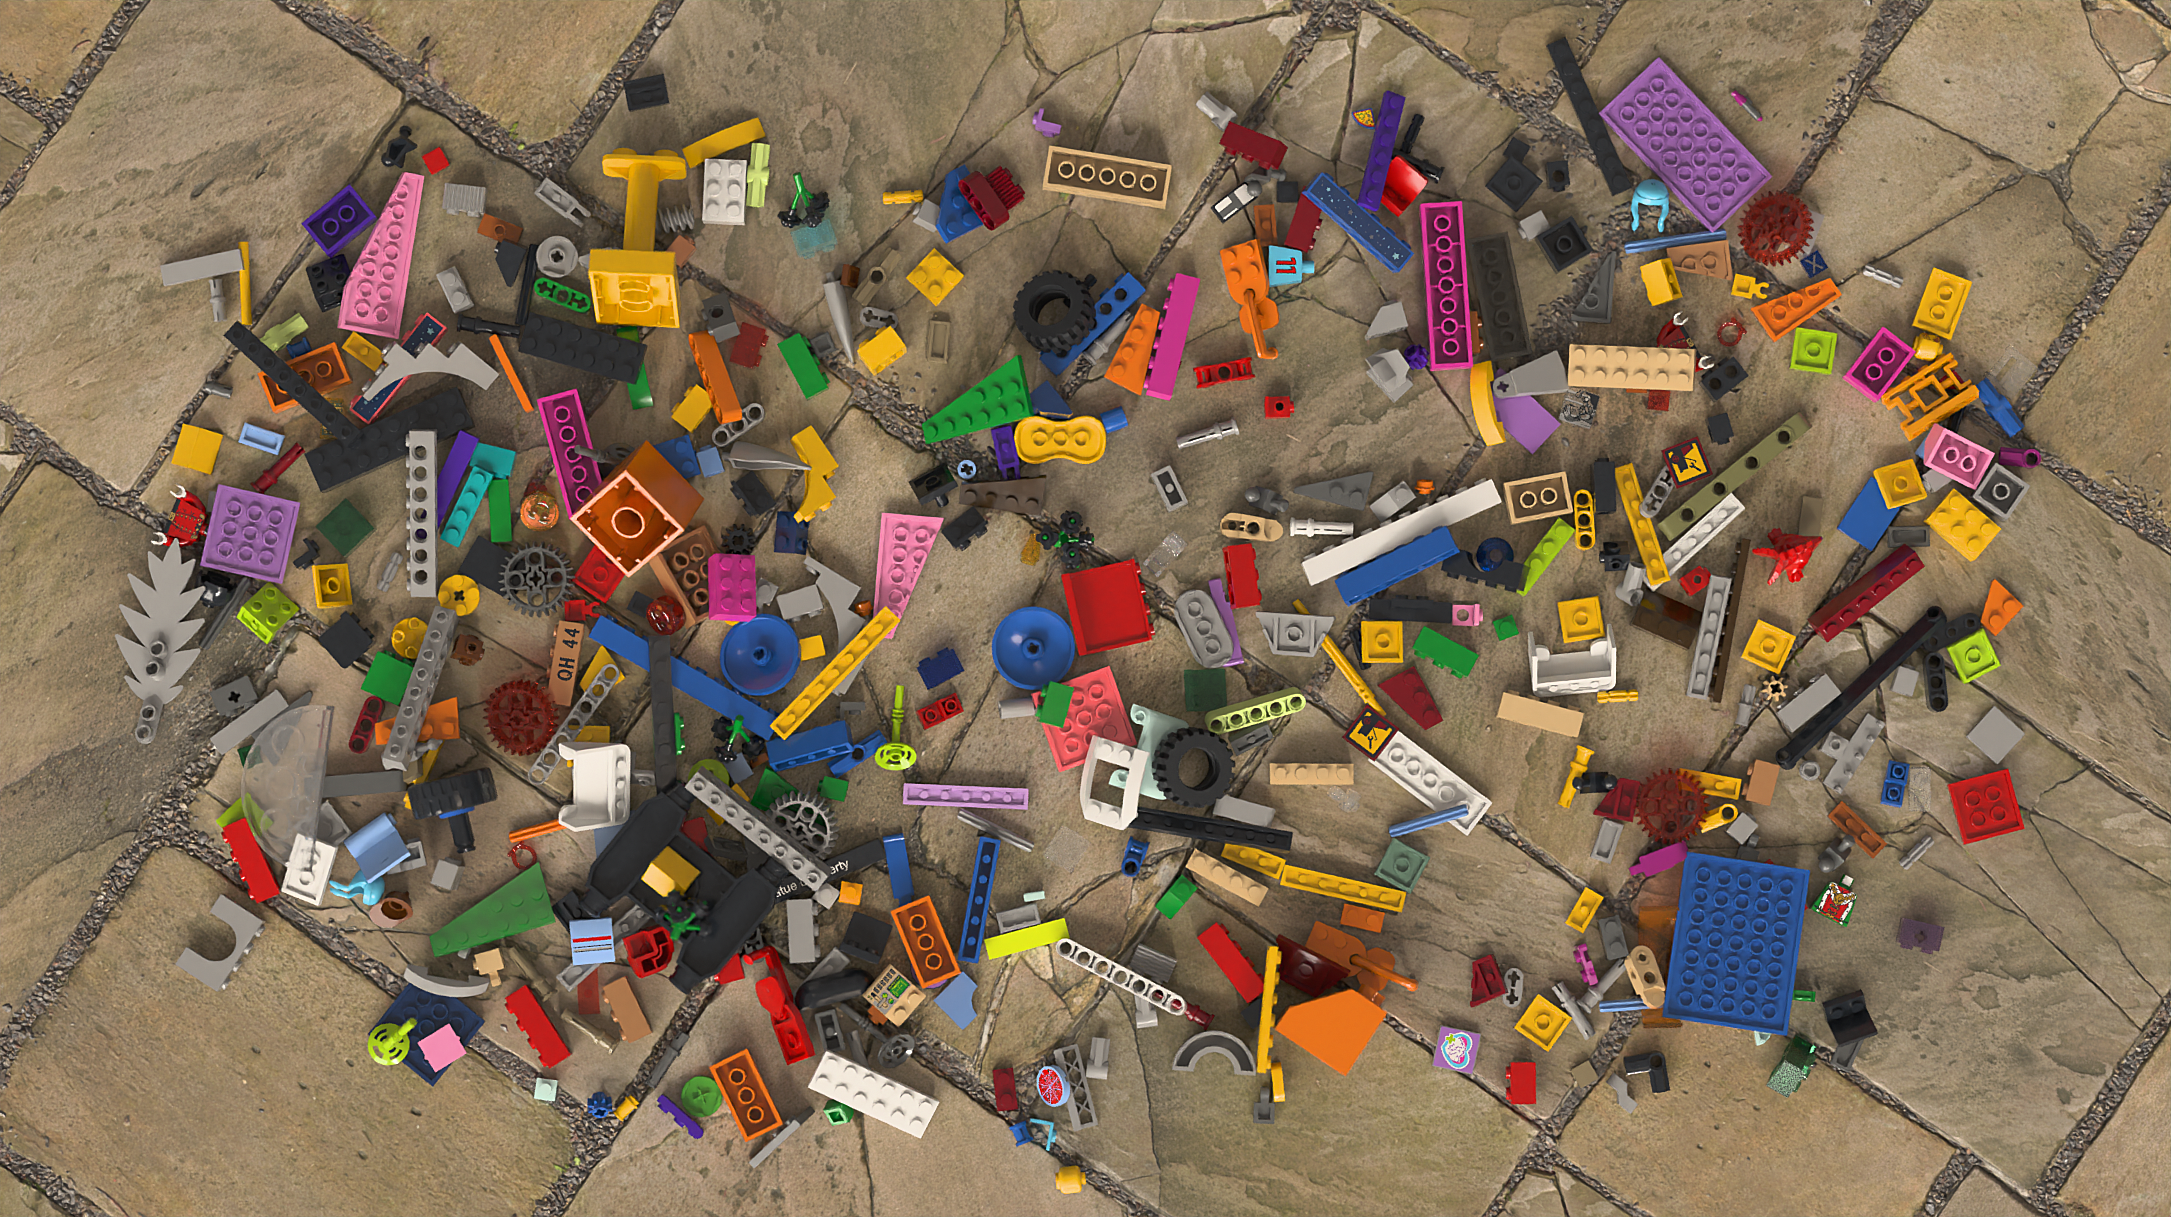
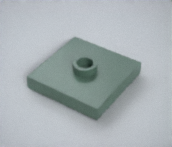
M1393 838L1374 875L1411 894L1430 857Z

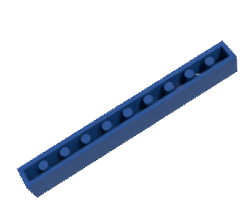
M608 614L606 617L601 615L588 637L650 672L648 637L643 635L640 638L634 634L636 630L626 624L624 627L616 624L618 620ZM671 656L672 685L733 721H735L737 715H742L744 717L742 726L770 741L775 732L770 725L779 716L778 712L771 708H768L767 711L760 707L762 703L752 697L750 700L743 698V692L734 687L731 690L724 687L726 682L714 677L712 680L706 676L708 672L697 666L696 669L688 666L690 662L679 656L676 659Z

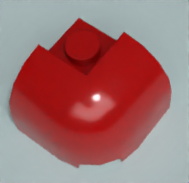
M660 924L640 929L638 932L622 938L628 954L629 965L639 978L662 971L668 967L667 965L672 960L674 944L672 938H670L669 931Z

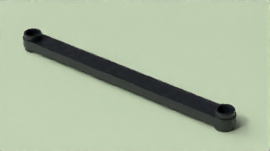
M1939 606L1928 608L1923 617L1786 746L1780 748L1775 754L1776 761L1780 767L1785 770L1794 768L1796 763L1933 633L1945 626L1947 617L1942 608Z

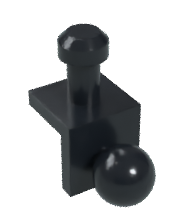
M401 126L399 129L400 136L388 142L387 152L381 157V162L384 166L392 167L396 165L402 168L406 153L417 148V144L408 139L412 133V129L409 126Z
M1608 772L1583 773L1581 777H1575L1572 781L1573 788L1576 790L1580 789V794L1608 793L1609 790L1614 789L1618 784L1616 776L1608 774Z

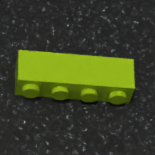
M1561 518L1554 522L1523 562V564L1530 567L1524 592L1516 591L1522 597L1528 593L1575 532V529Z

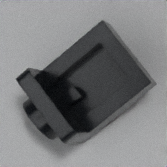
M305 538L303 540L309 551L293 561L297 569H309L315 564L313 561L320 557L318 553L320 548L314 539L310 541L308 538Z

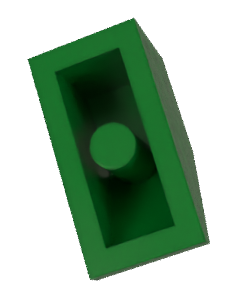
M1181 875L1155 907L1171 920L1198 888Z

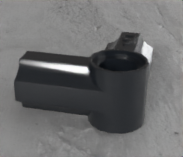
M1653 1050L1649 1053L1624 1057L1627 1075L1649 1071L1652 1093L1670 1091L1666 1059L1662 1052ZM1655 1055L1662 1058V1062L1658 1066L1650 1063L1651 1058Z

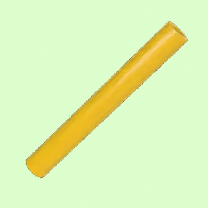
M238 242V249L242 251L245 270L239 271L241 323L243 325H252L249 242Z

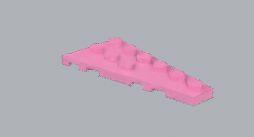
M882 513L873 618L886 606L901 620L944 518ZM898 624L886 635L885 638H893L894 633L898 627Z

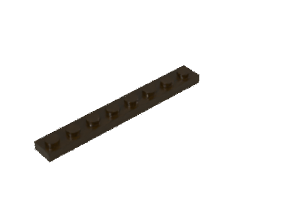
M1740 539V542H1736L1734 549L1737 559L1736 563H1732L1730 575H1733V581L1730 585L1729 602L1726 604L1724 614L1726 616L1725 624H1722L1720 633L1722 640L1721 644H1718L1716 653L1718 662L1717 665L1714 664L1712 677H1715L1714 684L1710 685L1708 697H1711L1710 702L1719 704L1722 700L1750 539Z

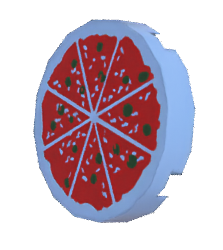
M1056 1065L1043 1067L1037 1076L1038 1092L1042 1100L1051 1107L1066 1103L1070 1095L1069 1081L1066 1082L1065 1079L1066 1074Z

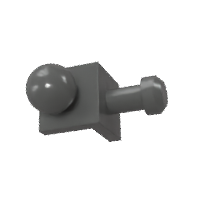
M1259 166L1244 178V182H1249L1247 186L1248 194L1252 197L1259 196L1262 192L1261 185L1270 182L1271 178L1284 181L1287 173L1285 169H1279L1278 171L1270 167L1267 170Z
M1255 486L1249 487L1245 491V498L1249 501V506L1265 510L1273 515H1276L1278 510L1285 512L1289 507V502L1282 499V495L1272 490Z
M1846 835L1843 837V841L1838 837L1834 838L1829 847L1818 856L1820 860L1819 868L1822 872H1833L1846 860L1852 851L1849 847L1855 844L1854 837Z

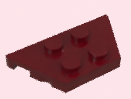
M1281 934L1276 938L1278 951H1281V962L1278 969L1279 979L1315 998L1326 989L1334 986L1342 978H1346L1351 971Z

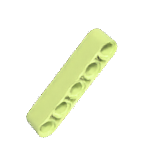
M1291 687L1212 710L1205 715L1204 721L1210 732L1219 735L1298 712L1305 707L1306 700L1298 688ZM1294 696H1299L1296 702H1290ZM1274 702H1279L1276 708H1270ZM1260 708L1256 714H1250L1252 709ZM1240 714L1236 720H1231L1232 715ZM1220 720L1216 726L1211 725L1212 721Z

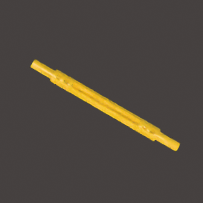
M1299 599L1292 603L1299 614H1310ZM1327 634L1322 647L1364 702L1368 703L1380 715L1385 716L1386 712L1374 698V693H1372L1371 689Z

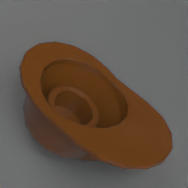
M391 891L383 900L376 903L369 912L373 923L380 927L392 928L412 917L413 909L409 892Z

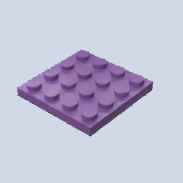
M218 484L200 566L282 584L300 503Z

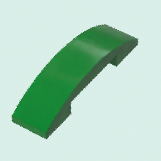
M637 326L616 329L618 337L640 343ZM643 360L637 384L627 383L633 410L654 406Z

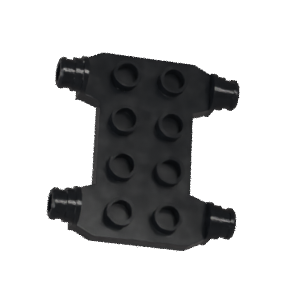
M677 780L676 784L666 792L661 791L659 795L644 801L592 863L587 882L585 883L587 888L584 891L583 897L579 898L578 904L594 918H599L603 910H607L609 906H613L617 901L627 896L655 920L656 907L666 905V899H662L663 896L642 880L653 860L669 846L699 870L700 874L685 891L686 897H683V901L688 900V898H696L707 902L709 906L708 922L712 924V931L710 935H707L706 941H702V936H696L695 930L686 929L685 932H681L678 940L683 945L678 959L675 961L677 963V966L674 968L675 971L669 976V981L684 994H690L694 986L697 987L706 979L722 972L774 909L777 893L783 883L782 880L785 876H788L789 870L773 857L768 856L763 864H760L757 868H752L741 877L737 878L681 831L685 819L690 813L689 810L693 806L692 803L697 797L685 788L687 783ZM696 915L688 922V925H695L698 919L703 920V917L700 918ZM662 922L659 923L667 931L672 933V922H669L667 924H664Z

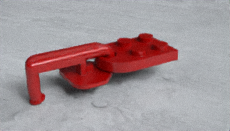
M766 946L745 954L743 959L748 965H752L755 960L765 957L771 976L757 981L755 990L762 1007L771 1013V1022L786 1064L790 1065L815 1056L813 1043L810 1041L806 1024L798 1008L793 1003V994L776 949L773 946Z

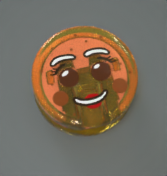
M533 491L521 503V519L531 530H548L558 520L559 504L556 498L549 492Z

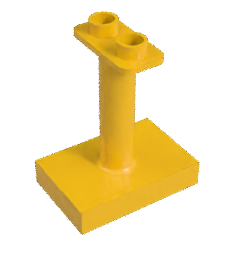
M617 148L613 150L612 154L603 156L602 164L605 175L623 177L628 180L623 250L590 249L589 277L596 322L601 325L680 328L681 299L675 252H655L654 244L659 182L664 179L679 180L686 178V161L671 150H658L654 152V156L637 155L636 151L629 148Z

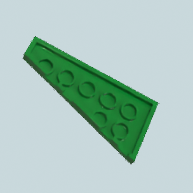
M1017 355L925 421L922 427L926 444L1033 417L1034 412L1022 356Z
M539 862L432 934L429 939L435 958L555 923V916Z

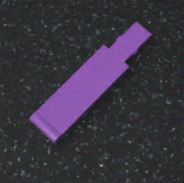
M1220 578L1208 580L1210 596L1214 600L1234 644L1233 655L1223 667L1242 664L1244 661L1232 609L1230 608V601H1225V592L1223 591Z

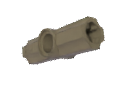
M888 247L874 267L869 270L868 275L851 297L864 307H867L903 257ZM873 273H882L883 279L880 282H874L871 279Z

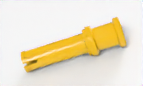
M1579 745L1576 746L1578 750L1574 760L1570 762L1571 770L1557 804L1570 808L1576 789L1572 786V781L1575 777H1581L1583 772L1587 771L1590 756L1594 754V751Z

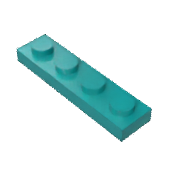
M477 464L474 466L440 539L458 548L460 547L492 481L494 473Z

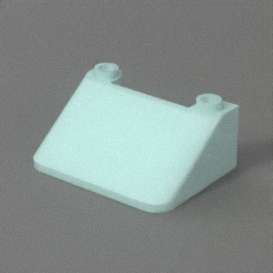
M1133 704L1130 713L1131 718L1135 723L1144 726L1137 749L1150 752L1145 765L1146 770L1140 794L1164 800L1166 799L1163 796L1164 792L1159 791L1156 786L1158 781L1154 780L1152 775L1156 773V769L1152 768V762H1156L1157 759L1154 753L1155 750L1161 749L1159 743L1162 739L1167 740L1169 733H1177V729L1189 728V725L1184 720ZM1123 769L1114 771L1109 785L1125 789L1129 771Z

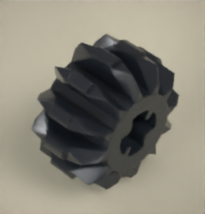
M733 524V532L729 528L725 529L730 534L729 536H721L722 539L728 540V542L722 543L721 546H730L725 551L726 554H730L732 550H734L733 554L740 552V555H744L743 551L745 550L748 554H752L748 546L756 547L755 543L750 542V540L756 539V536H748L752 532L751 528L744 532V524H741L740 530H738L736 524ZM736 536L738 538L744 537L742 546L739 544L735 546L733 544Z

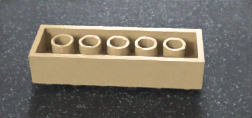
M1049 146L1043 190L1165 209L1172 165Z
M1570 344L1568 386L1695 391L1696 349Z

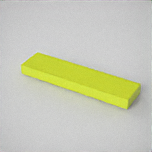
M1065 918L988 938L984 941L989 960L1070 937Z

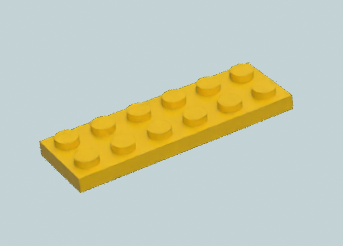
M1276 946L1267 947L1256 1071L1260 1073H1266V1069H1270L1271 1056L1268 1055V1048H1272L1273 1035L1270 1034V1027H1274L1275 1014H1272V1006H1276L1277 993H1274V985L1279 983V972H1276V964L1281 962V951H1278Z

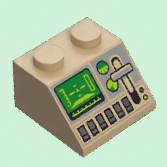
M891 964L886 967L862 995L898 1027L926 997L917 986Z

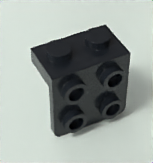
M345 611L340 615L341 619L319 637V642L342 668L347 669L376 642L372 639L375 637L374 634L367 627L363 629L359 624L361 621L354 612L350 614L348 611Z

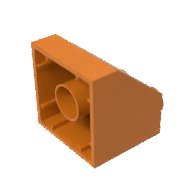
M646 440L613 469L576 509L570 519L629 578L685 530L704 501V498Z
M1362 983L1357 992L1346 988L1288 1005L1284 1008L1272 1028L1346 1076L1387 1014L1386 1011L1380 1008L1385 997Z

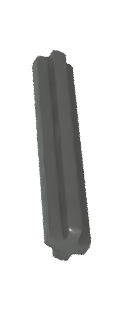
M240 578L234 597L230 602L222 606L200 640L199 645L202 648L208 650L251 585L252 582L248 578Z

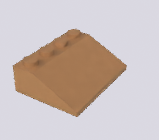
M705 525L670 542L648 561L686 629L709 618L708 559L715 553L720 552Z

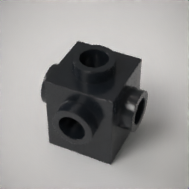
M1628 541L1603 542V550L1599 551V562L1603 563L1605 572L1627 570L1630 562Z

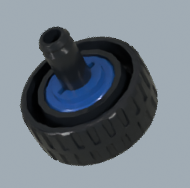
M488 767L415 784L407 790L410 806L416 820L437 815L440 816V819L448 817L454 844L458 848L457 852L459 854L476 849L468 812L474 811L477 805L496 801L498 798L492 771Z

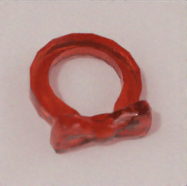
M1732 317L1731 321L1725 322L1719 327L1717 337L1721 344L1731 347L1739 343L1742 335L1747 334V330L1735 317ZM1727 326H1737L1739 329L1737 339L1733 342L1723 340L1722 330Z
M523 840L507 853V856L512 858L515 867L527 870L536 864L537 854L532 847L524 845L525 842ZM518 849H525L531 852L533 859L529 865L522 866L517 862L516 851Z

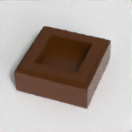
M843 264L840 285L857 288L860 268Z

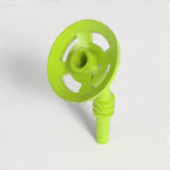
M896 685L895 704L892 709L894 713L891 714L893 716L891 718V721H893L892 742L880 746L875 752L876 763L887 770H903L912 766L916 761L915 749L906 743L900 742L901 722H903L902 717H904V714H902L904 712L902 709L904 685ZM908 751H910L911 756L907 759ZM889 759L892 760V761H899V760H900V763H890V762H887V761H888Z
M411 1018L402 1026L386 1023L376 1027L368 1039V1050L372 1058L383 1065H394L402 1061L410 1047L407 1032L417 1024V1021ZM381 1030H387V1032L380 1034L377 1039L374 1038ZM387 1035V1038L381 1042L380 1039ZM373 1046H378L379 1051L384 1054L382 1058L377 1056ZM395 1047L396 1050L393 1053L389 1054V1050H392ZM399 1050H403L397 1058L390 1060L391 1056L396 1055Z

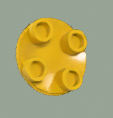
M416 617L405 618L399 621L391 635L395 651L404 658L416 659L428 625Z

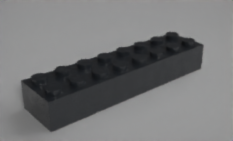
M455 387L360 429L364 434L351 448H348L337 439L304 455L320 491L326 493L404 459L406 455H410V447H406V434H409L411 429H437L438 444L458 435L461 429L467 431L476 426L460 389ZM417 446L416 452H420L426 448L423 446Z

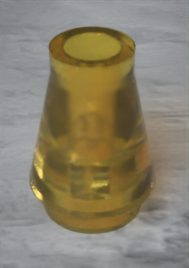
M1030 534L1027 543L1020 553V561L1030 566H1036L1040 559L1041 543L1036 541V534Z

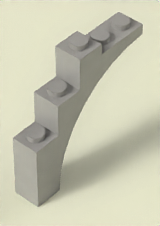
M393 341L392 344L387 343L381 351L383 353L381 358L386 361V364H381L374 372L376 376L371 381L367 380L361 387L362 392L360 395L370 401L380 390L392 382L408 375L422 372H445L459 375L487 390L499 374L460 341L457 343L453 342L446 350L448 354L446 356L427 341L424 344L421 342L415 348L414 356L410 355Z

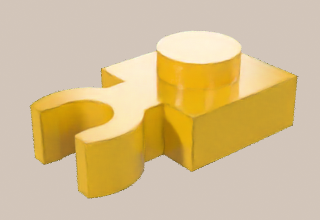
M1735 274L1730 295L1751 299L1752 294H1755L1758 298L1765 299L1767 295L1761 294L1760 288H1768L1769 284L1765 282L1755 284L1756 278Z

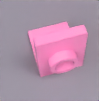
M1479 604L1453 605L1452 625L1478 626L1479 621L1483 620V609H1479ZM1465 609L1469 613L1466 621L1458 620L1457 612L1459 610Z

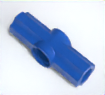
M1987 377L1976 385L1979 390V399L1985 405L1984 409L1994 421L1999 423L2009 437H2012L2025 427L2012 411L2009 401L1997 392Z
M878 729L854 745V749L861 748L863 750V758L860 760L854 759L852 756L853 751L840 754L827 764L835 777L839 778L874 755L880 746L888 742Z

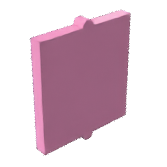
M450 1024L418 1042L425 1054L424 1058L428 1059L435 1072L467 1053L460 1042V1037L455 1034Z

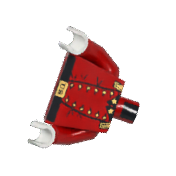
M1679 311L1674 316V319H1671L1662 327L1656 338L1657 345L1655 347L1696 349L1695 373L1703 370V368L1713 367L1714 364H1706V359L1711 356L1701 357L1683 326L1687 322L1688 317L1685 320H1681L1679 315L1683 311Z
M175 484L180 490L178 493L170 491L177 499L163 533L154 532L153 534L159 535V541L151 542L170 547L174 539L177 538L181 548L191 546L193 542H199L201 535L206 537L209 515L206 514V507L198 496L185 490L180 484Z

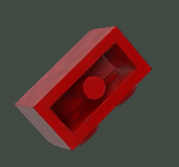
M1509 1062V1066L1505 1067V1077L1509 1079V1087H1506L1505 1091L1506 1100H1509V1104H1536V1062Z

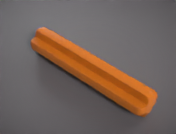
M558 818L509 832V839L511 842H517L567 827L559 824Z

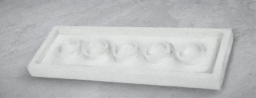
M1399 731L1375 762L1370 758L1368 759L1369 762L1435 812L1466 804L1469 810L1467 816L1448 821L1466 836H1468L1492 804L1490 800Z
M828 1049L825 1050L808 1084L810 1089L920 1139L939 1104V1100Z

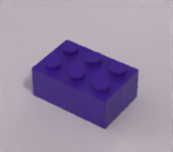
M349 184L301 224L327 256L332 258L375 223L378 218Z

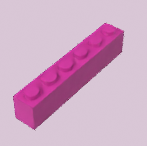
M1176 273L1174 279L1170 278L1168 290L1171 291L1170 298H1165L1163 310H1166L1165 318H1160L1158 329L1162 331L1160 337L1155 339L1153 349H1157L1155 357L1151 356L1148 367L1152 369L1151 375L1146 376L1143 387L1147 388L1146 395L1168 401L1172 397L1200 283L1199 278Z

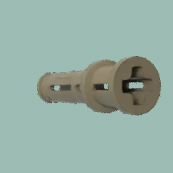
M518 945L513 946L507 951L509 957L531 983L530 988L535 989L540 995L542 1003L548 1001L558 992L556 989L553 990L546 981L547 977L543 974L541 975L535 969Z
M568 1007L560 1017V1019H563L591 1038L594 1045L598 1044L607 1050L609 1055L615 1051L621 1039H615L606 1033V1029L597 1028ZM573 1019H576L577 1021L588 1027V1029H585L584 1027L576 1023ZM603 1039H606V1040L609 1041L611 1044L609 1045L608 1043H606L605 1041H603Z

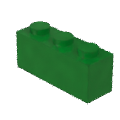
M797 333L777 344L807 401L829 389L827 384L830 381L825 372L820 373L817 366L821 364L815 354H810L808 348L811 345L806 336L801 337L800 333Z
M1426 626L1422 627L1411 648L1415 650L1414 655L1424 660L1428 657L1433 660V665L1440 669L1446 667L1452 670L1450 674L1459 679L1468 677L1479 656Z

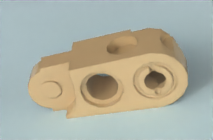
M1229 513L1223 517L1220 523L1222 534L1230 539L1275 542L1283 534V528L1276 520L1251 515ZM1234 522L1236 529L1230 530L1228 528L1229 523ZM1250 523L1258 525L1259 531L1256 534L1248 532L1247 526Z
M1637 946L1625 958L1627 974L1637 995H1641L1644 1004L1649 1008L1657 1009L1664 1003V990L1666 988L1653 952L1646 946ZM1644 976L1649 979V983L1645 981Z

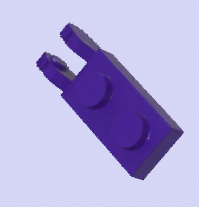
M1011 425L991 429L999 470H1001L1003 478L1009 479L1006 469L1014 467L1015 479H1019L1021 477L1019 471L1020 464Z
M662 1094L657 1099L659 1102L658 1107L664 1113L670 1112L674 1115L675 1118L673 1120L682 1128L685 1125L690 1136L698 1140L704 1135V1129L665 1094Z

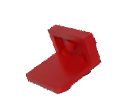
M1397 155L1389 165L1381 203L1390 212L1399 217L1427 185L1428 179L1402 156Z

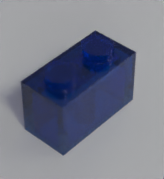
M947 647L937 652L938 657L932 660L930 657H927L918 662L920 666L916 668L928 690L965 672L954 649L949 650Z

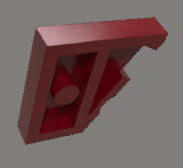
M1619 778L1617 786L1608 792L1597 809L1594 810L1593 815L1633 823L1641 781Z
M1494 954L1473 962L1471 1008L1509 993Z

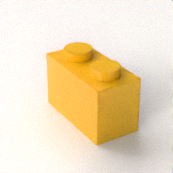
M1671 258L1660 259L1640 267L1641 278L1645 282L1647 297L1652 306L1662 305L1683 297Z
M697 384L695 387L690 386L684 394L686 397L681 404L678 402L671 411L673 413L672 419L690 433L695 431L712 409L708 393Z

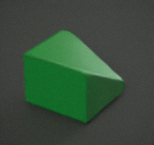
M835 1099L827 1101L823 1109L832 1126L849 1123L854 1115V1111L850 1106Z

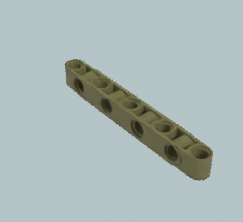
M1799 410L1657 525L1658 528L1671 541L1813 426ZM1779 432L1787 434V442L1783 443L1778 439ZM1751 457L1756 461L1754 468H1749L1746 465L1747 458ZM1716 483L1724 487L1722 494L1715 493L1714 485ZM1683 509H1688L1692 513L1690 520L1682 518L1681 513Z

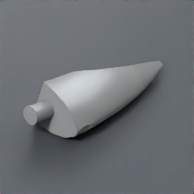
M834 271L826 273L828 283L823 284L827 304L843 348L850 363H854L853 335L845 289L843 285H840L841 280L836 281Z
M736 441L731 453H722V460L730 461L733 468L746 470L812 469L808 464L787 454L747 442Z

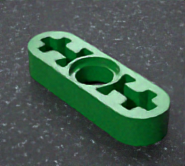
M540 278L534 284L535 292L542 298L578 313H586L591 309V300L583 293L547 278ZM544 282H547V287L550 289H554V285L557 286L553 292V298L549 297L552 294L549 291L545 290L541 293V289L538 287L539 284L543 285ZM560 290H566L569 293L566 301H559L557 299V293ZM574 293L576 294L574 297L576 300L581 301L585 298L587 306L579 309V305L575 302H572V306L568 304L571 302Z

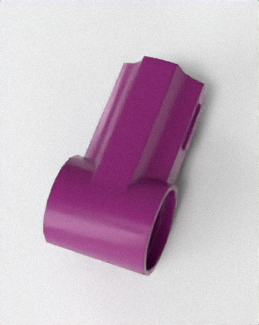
M2000 447L1999 465L2032 469L2041 462V455L2035 449ZM2027 454L2035 456L2036 462L2031 465L2026 462Z

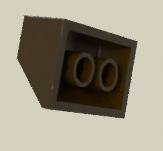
M1646 587L1630 626L1687 651L1690 649L1698 631L1703 612L1656 591L1653 592Z

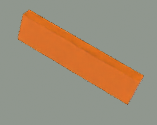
M498 335L491 336L489 340L525 412L533 411L534 408Z

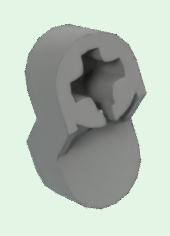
M1613 1073L1606 1083L1617 1091V1104L1631 1114L1638 1104L1627 1095L1628 1084Z

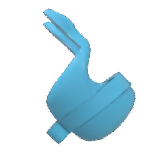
M1647 179L1636 187L1633 194L1631 212L1634 220L1632 222V229L1635 231L1639 226V202L1646 205L1662 206V212L1657 224L1659 232L1662 233L1664 230V220L1669 213V193L1662 182L1655 179Z
M362 870L355 874L349 886L329 881L336 888H330V891L335 895L349 899L361 893L364 895L363 904L369 906L378 903L385 890V881L381 876L369 884ZM338 889L345 890V891H350V890H351V892L348 894V893H345V892L340 891V890H338Z

